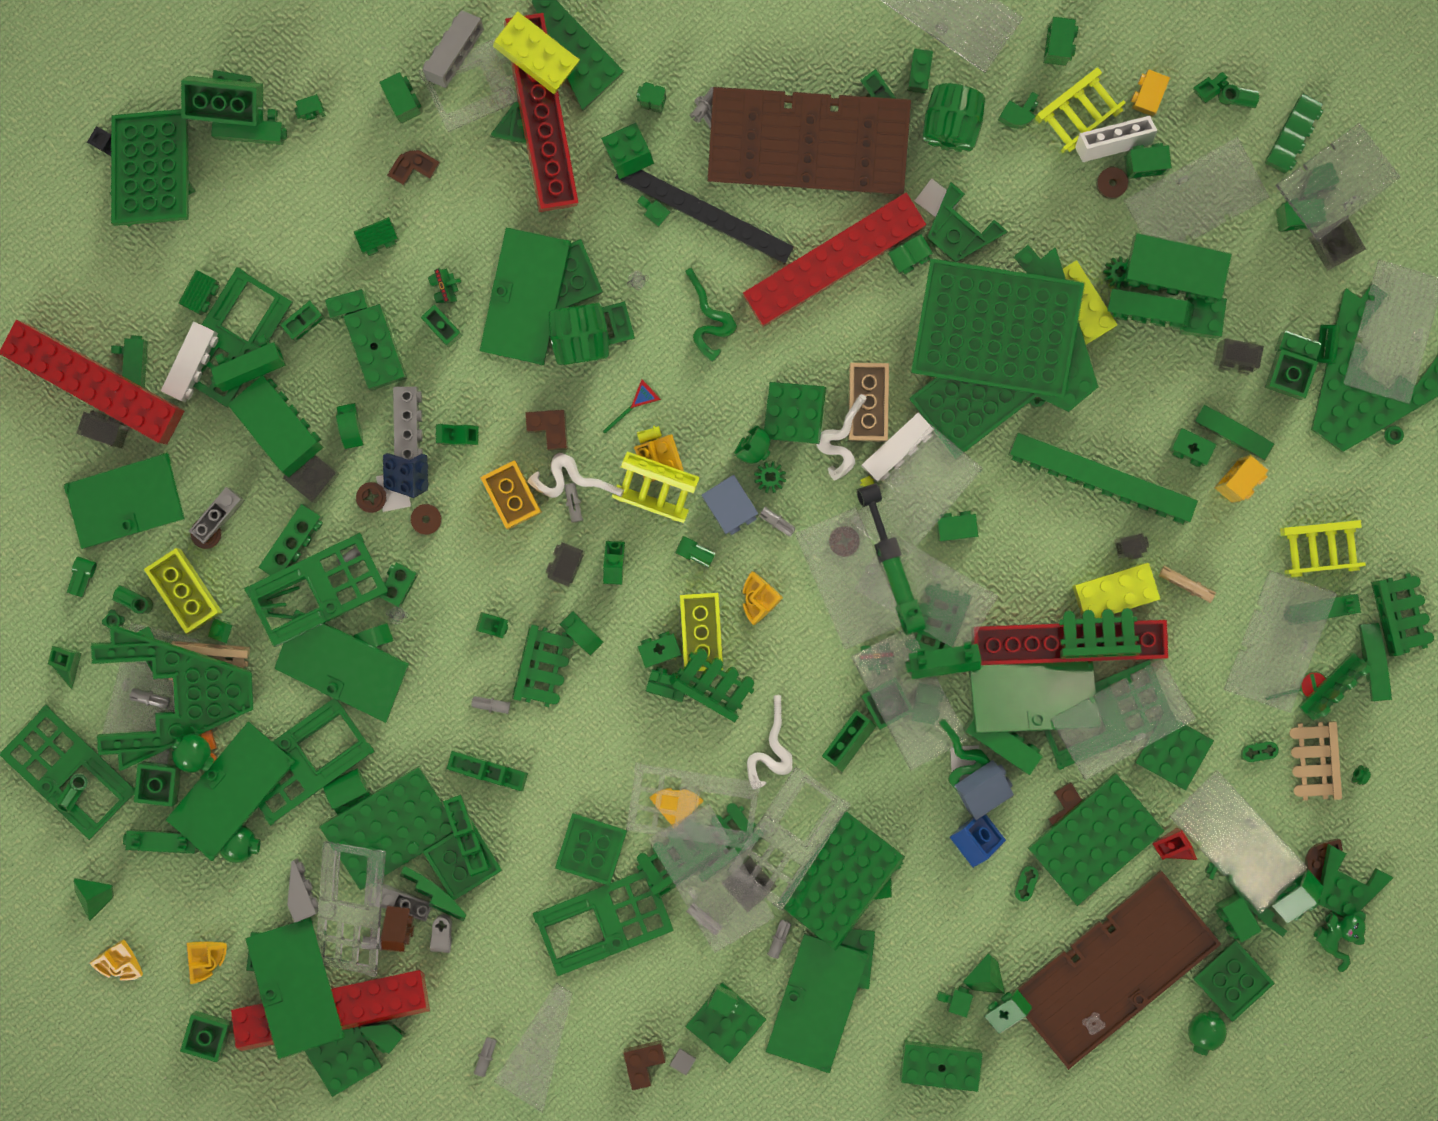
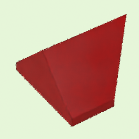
M1179 828L1172 830L1152 843L1162 860L1166 858L1197 860L1192 845Z

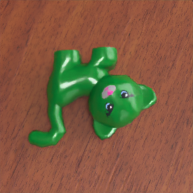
M1330 911L1324 919L1327 922V929L1319 926L1314 932L1316 941L1321 944L1326 952L1335 958L1343 960V963L1338 966L1339 972H1344L1351 964L1349 955L1338 951L1340 939L1343 938L1357 945H1363L1365 942L1366 924L1364 921L1366 913L1363 911H1357L1352 915L1345 916L1340 922L1337 916Z

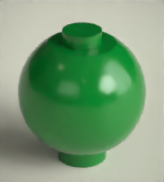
M188 734L181 739L177 738L171 746L173 748V762L184 772L195 773L200 769L207 772L215 760L210 757V745L199 735Z
M242 826L223 848L220 855L231 863L245 862L252 854L258 855L261 840L255 839L254 833L248 827Z
M1214 1011L1203 1012L1193 1017L1190 1021L1188 1036L1194 1045L1193 1051L1207 1056L1209 1050L1214 1051L1224 1044L1227 1037V1028L1218 1013Z

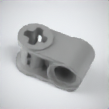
M439 915L433 922L430 952L450 953L452 920L448 915ZM440 921H443V924L446 925L443 929L441 925H438Z

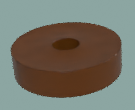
M1116 167L1103 170L1097 178L1099 193L1109 199L1120 197L1128 187L1127 175ZM1114 180L1115 186H1111L1109 181Z
M419 505L411 514V525L420 534H433L441 526V513L433 505ZM425 516L430 518L428 523L423 522Z

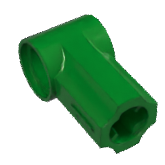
M1228 85L1218 94V99L1224 105L1232 104L1255 109L1260 95L1259 91ZM1226 91L1232 93V99L1226 97Z
M682 536L675 551L676 554L688 560L692 559L708 568L716 554L685 536Z
M79 556L76 557L72 566L73 574L67 593L84 597L89 580L96 571V562Z
M119 585L113 594V601L131 609L135 613L146 614L153 609V602L149 597H144L124 586ZM141 600L145 602V608L143 610L139 608V602Z
M83 774L73 775L55 803V806L62 812L70 813L88 784L87 778ZM79 782L81 783L82 787L77 788L73 785V783Z

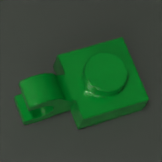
M1223 72L1218 74L1213 80L1208 77L1193 87L1194 92L1207 103L1221 93L1220 88L1223 89L1229 85V82L1226 80L1228 77Z
M643 195L637 200V203L647 210L644 216L658 228L671 213L657 200L652 204Z

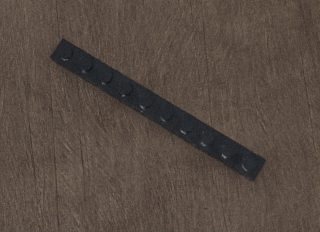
M639 170L622 179H619L617 174L615 176L616 180L783 264H786L794 246L643 170Z

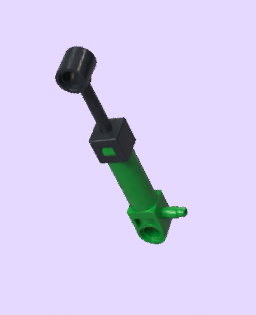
M876 483L858 488V501L862 507L869 506L881 540L874 547L879 562L883 563L897 604L895 609L905 635L924 630L926 627L917 599L914 600L900 559L902 554L896 537L888 539L876 503L882 501L881 491Z

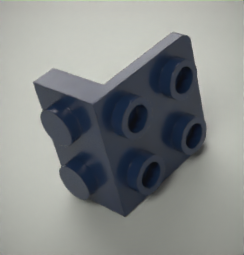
M390 453L384 454V487L412 498L426 492L429 485L428 455L420 454L408 460Z

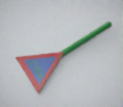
M641 379L632 405L606 427L603 433H607L634 407L661 399Z

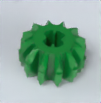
M1119 256L1118 260L1113 257L1111 258V263L1107 262L1105 264L1107 269L1103 270V274L1108 276L1104 278V281L1111 280L1109 287H1112L1115 283L1116 289H1120L1121 284L1124 288L1128 287V283L1124 281L1128 258L1123 262L1122 256ZM1118 269H1121L1120 272L1123 271V275L1120 277L1117 276L1118 274H1115Z
M765 461V469L760 465L757 467L762 473H754L755 476L760 477V479H756L754 482H762L758 487L759 490L766 486L765 493H768L769 487H772V492L776 493L775 485L779 489L783 488L778 482H786L785 478H780L786 472L782 471L779 473L778 471L782 468V465H778L775 469V461H772L771 467ZM774 473L775 476L773 478H775V481L770 480L767 482L765 474Z

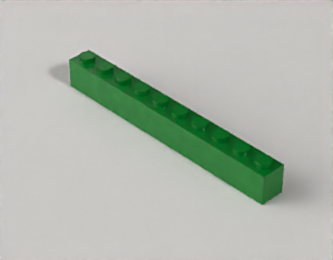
M1021 433L1015 435L1008 454L1014 462L1020 464L1023 461L1030 464L1029 467L1039 471L1043 468L1048 470L1047 474L1051 476L1066 477L1065 481L1073 484L1080 482L1088 490L1094 491L1096 488L1101 490V494L1110 498L1113 495L1120 498V502L1126 504L1133 502L1138 504L1137 508L1141 510L1156 511L1155 515L1163 518L1170 516L1178 524L1184 525L1185 522H1191L1198 500Z

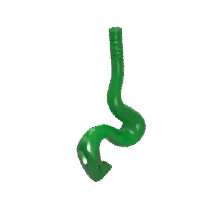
M689 268L685 272L698 293L702 312L708 318L723 323L721 327L710 325L699 327L693 334L694 343L700 352L713 362L720 355L721 349L712 350L704 342L703 335L711 334L718 337H728L735 333L737 325L730 313L713 310L709 307L704 288L693 269Z
M942 719L939 725L952 740L956 756L960 759L976 761L972 765L960 766L951 772L948 781L956 790L954 785L960 782L959 779L962 775H971L989 763L990 760L980 749L963 750L959 736L949 723Z

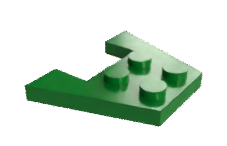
M950 182L927 239L953 262H959L1007 234L1008 231L995 220L982 233L974 228L953 209L965 194Z
M1328 844L1320 881L1324 888L1318 903L1345 917L1354 914V912L1361 911L1394 877L1375 868L1368 883L1364 884L1338 871L1347 853Z

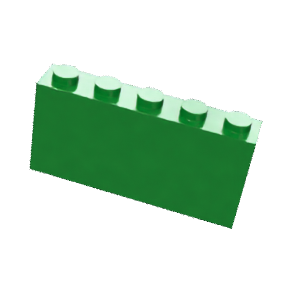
M1136 233L1133 236L1124 281L1129 282V286H1148L1147 289L1151 291L1162 289L1166 290V293L1170 295H1178L1180 293L1185 294V297L1188 299L1197 300V297L1205 299L1204 302L1216 304V301L1219 302L1223 299L1232 254Z
M262 375L227 405L279 470L289 478L324 448L320 443L322 439L315 431L311 432L308 429L311 426L304 418H299L298 414L300 412L293 404L289 405L286 402L289 400L282 391H277L276 387L278 385L271 377L267 379Z

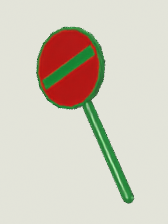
M1317 671L1309 672L1301 679L1299 688L1269 695L1265 698L1269 700L1299 691L1307 698L1326 677Z

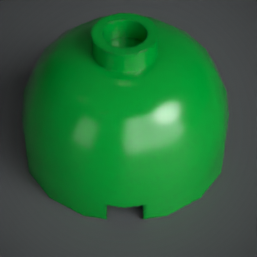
M755 425L748 431L749 435L741 439L734 452L738 459L748 464L758 463L761 459L764 461L770 455V438L761 427Z

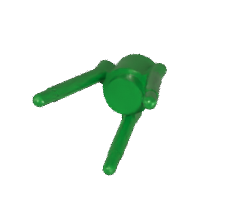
M296 586L278 592L259 601L265 616L292 619V615L270 613L273 612L274 608L287 605L286 603L273 604L270 599L299 590L300 587Z

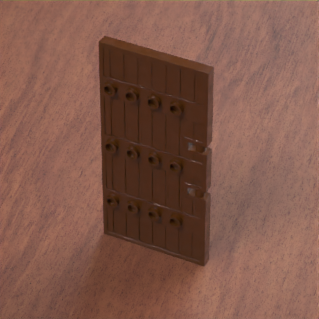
M713 87L707 182L904 194L911 99L839 95V98H831V94L793 92V95H785V91ZM792 103V108H784V104ZM838 106V111H830V107Z
M1161 870L1105 915L1106 921L1103 923L1098 921L1070 944L1071 949L1067 953L1062 950L1015 989H1018L1032 1006L1026 1016L1027 1020L1068 1070L1221 945L1220 941ZM1113 925L1115 929L1109 933L1107 929ZM1075 955H1078L1079 958L1075 962H1073L1072 958Z

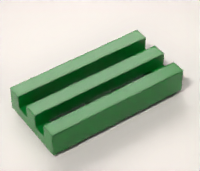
M1320 325L1318 342L1322 344L1316 359L1319 364H1336L1341 326Z

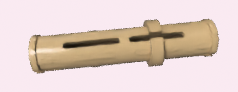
M1165 565L1160 571L1159 577L1187 590L1192 596L1196 595L1209 603L1212 602L1216 592L1204 587L1200 582L1192 581Z

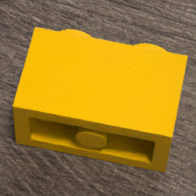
M1150 69L1145 74L1142 73L1138 84L1141 85L1139 91H1135L1131 102L1134 103L1132 109L1153 117L1157 113L1170 77Z

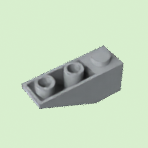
M226 487L189 532L204 544L237 511L245 500L231 488Z
M298 858L291 861L287 903L294 923L319 912L318 908H320L317 898H313L311 890H313L309 879L306 880L304 876L305 867L302 862L298 861Z
M375 881L368 897L374 905L385 909L387 906L410 908L411 916L422 921L427 920L432 908L428 906L429 901Z

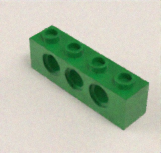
M301 504L258 568L268 575H273L291 566L292 563H297L302 555L300 553L302 548H306L310 544L313 532H317L321 528L323 517L306 505ZM302 522L308 525V529L304 533H301L299 530V525ZM291 538H295L297 541V546L293 549L288 546ZM280 554L286 556V562L283 565H280L277 560Z

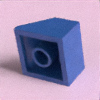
M986 814L977 820L972 817L950 836V839L972 867L988 860L1006 841Z

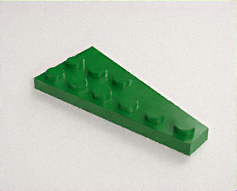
M532 0L536 13L544 14L547 35L579 59L578 65L567 79L582 111H584L624 71L557 0Z

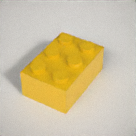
M1251 455L1239 458L1214 488L1230 502L1248 500L1255 492L1253 488L1258 484L1261 485L1267 478L1265 474L1268 472V469Z
M514 460L480 477L507 530L542 513L517 461Z

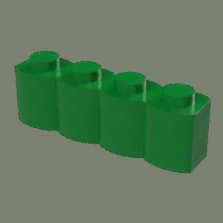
M1304 93L1299 96L1267 156L1265 164L1284 174L1288 170H1293L1297 162L1294 160L1297 153H1302L1306 145L1303 143L1306 136H1311L1315 128L1312 126L1315 119L1319 120L1324 111L1321 109L1323 103Z

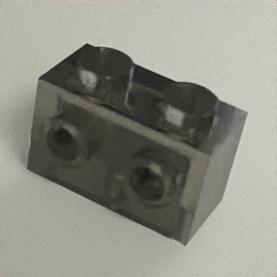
M1143 533L1114 540L1119 558L1128 557V560L1143 557L1142 553L1147 552V548H1149L1148 539L1146 536L1144 537Z

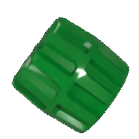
M953 83L936 85L933 88L926 109L923 140L933 147L940 146L942 150L946 151L949 149H954L956 152H962V150L972 151L976 146L983 123L985 95L965 85Z
M600 303L549 311L550 339L558 365L582 363L609 357L608 329Z

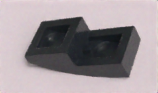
M96 126L87 143L111 156V134Z

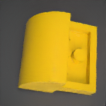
M667 435L634 447L636 455L684 471L673 435Z

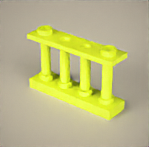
M1098 67L1035 116L1039 124L1043 120L1048 122L1066 144L1061 149L1062 153L1067 150L1071 152L1075 149L1079 135L1073 140L1069 137L1054 118L1056 110H1063L1081 133L1094 130L1112 115L1116 117L1124 111L1122 107L1126 102L1123 100L1117 105L1100 84L1099 77L1102 72ZM1088 85L1094 87L1111 109L1104 116H1101L1084 94L1085 91L1083 89ZM1073 97L1078 98L1096 122L1087 128L1069 106V100Z
M627 451L621 468L627 471L622 486L616 485V487L623 489L624 492L621 497L612 494L611 498L684 523L689 511L683 508L688 492H695L700 477ZM634 472L645 476L640 492L629 489ZM652 479L663 482L658 499L647 495ZM670 485L681 489L676 505L665 502Z
M1361 520L1280 528L1281 536L1287 535V539H1289L1292 570H1284L1285 574H1291V577L1303 576L1302 572L1348 568V572L1359 571L1361 566H1366L1365 562L1357 563L1354 532H1356V528H1362ZM1337 530H1344V533H1346L1349 564L1338 565L1335 539ZM1317 532H1325V535H1327L1330 566L1319 567L1316 542ZM1298 534H1306V537H1308L1311 568L1300 569L1297 545Z

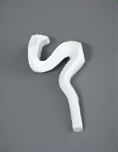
M863 394L859 395L848 411L842 429L824 430L821 432L820 444H816L822 453L842 455L844 459L840 467H828L829 474L834 481L845 476L854 467L855 458L847 448L834 446L830 441L844 439L848 436L852 420L866 400V396Z
M560 452L554 455L550 464L551 472L556 481L555 488L544 485L539 480V472H535L527 481L536 491L550 498H556L564 489L562 467L564 466L570 478L579 486L598 487L620 497L624 492L623 489L602 480L583 478L578 472L574 458Z
M781 695L774 696V724L769 734L770 747L781 759V762H776L764 753L757 752L750 755L747 760L748 779L753 789H759L766 785L765 781H760L756 771L758 761L765 763L772 772L778 775H787L792 771V754L778 741V734L782 724Z

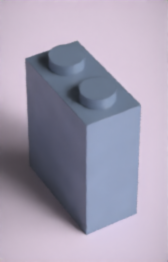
M734 475L701 495L725 534L730 533L733 535L741 530L740 525L745 522L749 525L757 520L755 517L758 515L757 510Z
M993 760L954 785L967 811L975 820L1014 795L1011 790L1013 785L1005 777L1007 774L1001 764L998 766Z

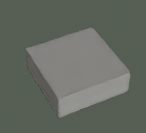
M679 1048L670 1066L687 1075L696 1057Z

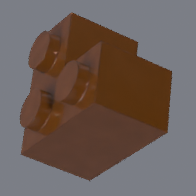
M565 410L525 412L528 433L546 432L547 449L549 451L568 449Z
M387 906L380 940L381 950L405 952L406 945L410 944V937L414 935V916H411L410 908Z
M662 1040L624 1049L623 1054L632 1091L650 1087L652 1081L648 1067L666 1062Z

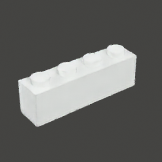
M1146 116L1080 133L1075 148L1082 162L1129 151L1133 149V146L1152 145L1157 129L1151 117Z
M193 322L161 392L183 402L192 397L194 392L192 388L195 382H198L202 376L200 371L203 365H206L210 359L209 352L211 348H214L218 342L217 332Z
M917 413L861 465L862 468L874 478L876 483L879 480L883 482L891 475L888 472L893 467L897 469L905 462L902 458L907 454L911 456L919 449L916 445L921 441L925 443L933 436L930 432L934 429Z

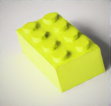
M518 11L493 43L495 49L553 94L558 91L579 62L577 57Z
M1076 260L1063 268L1066 280L1085 282L1078 320L1085 344L1087 345L1115 328L1118 324L1111 313L1108 312L1106 305Z
M175 548L144 569L186 634H191L223 613L182 549Z
M1143 563L1072 586L1081 616L1084 611L1091 610L1095 618H1101V614L1105 609H1110L1115 614L1122 612L1125 608L1131 609L1160 600L1149 563Z
M718 593L680 595L684 668L691 659L689 657L690 653H695L701 648L707 652L708 657L706 661L711 662L714 658H720L723 662ZM702 665L698 671H705L707 667Z

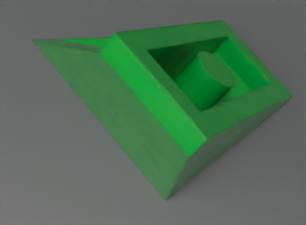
M52 646L48 665H51L67 685L73 689L82 653Z
M74 878L75 893L89 921H91L113 899V885Z
M988 953L966 977L963 983L974 991L1005 994L999 963Z

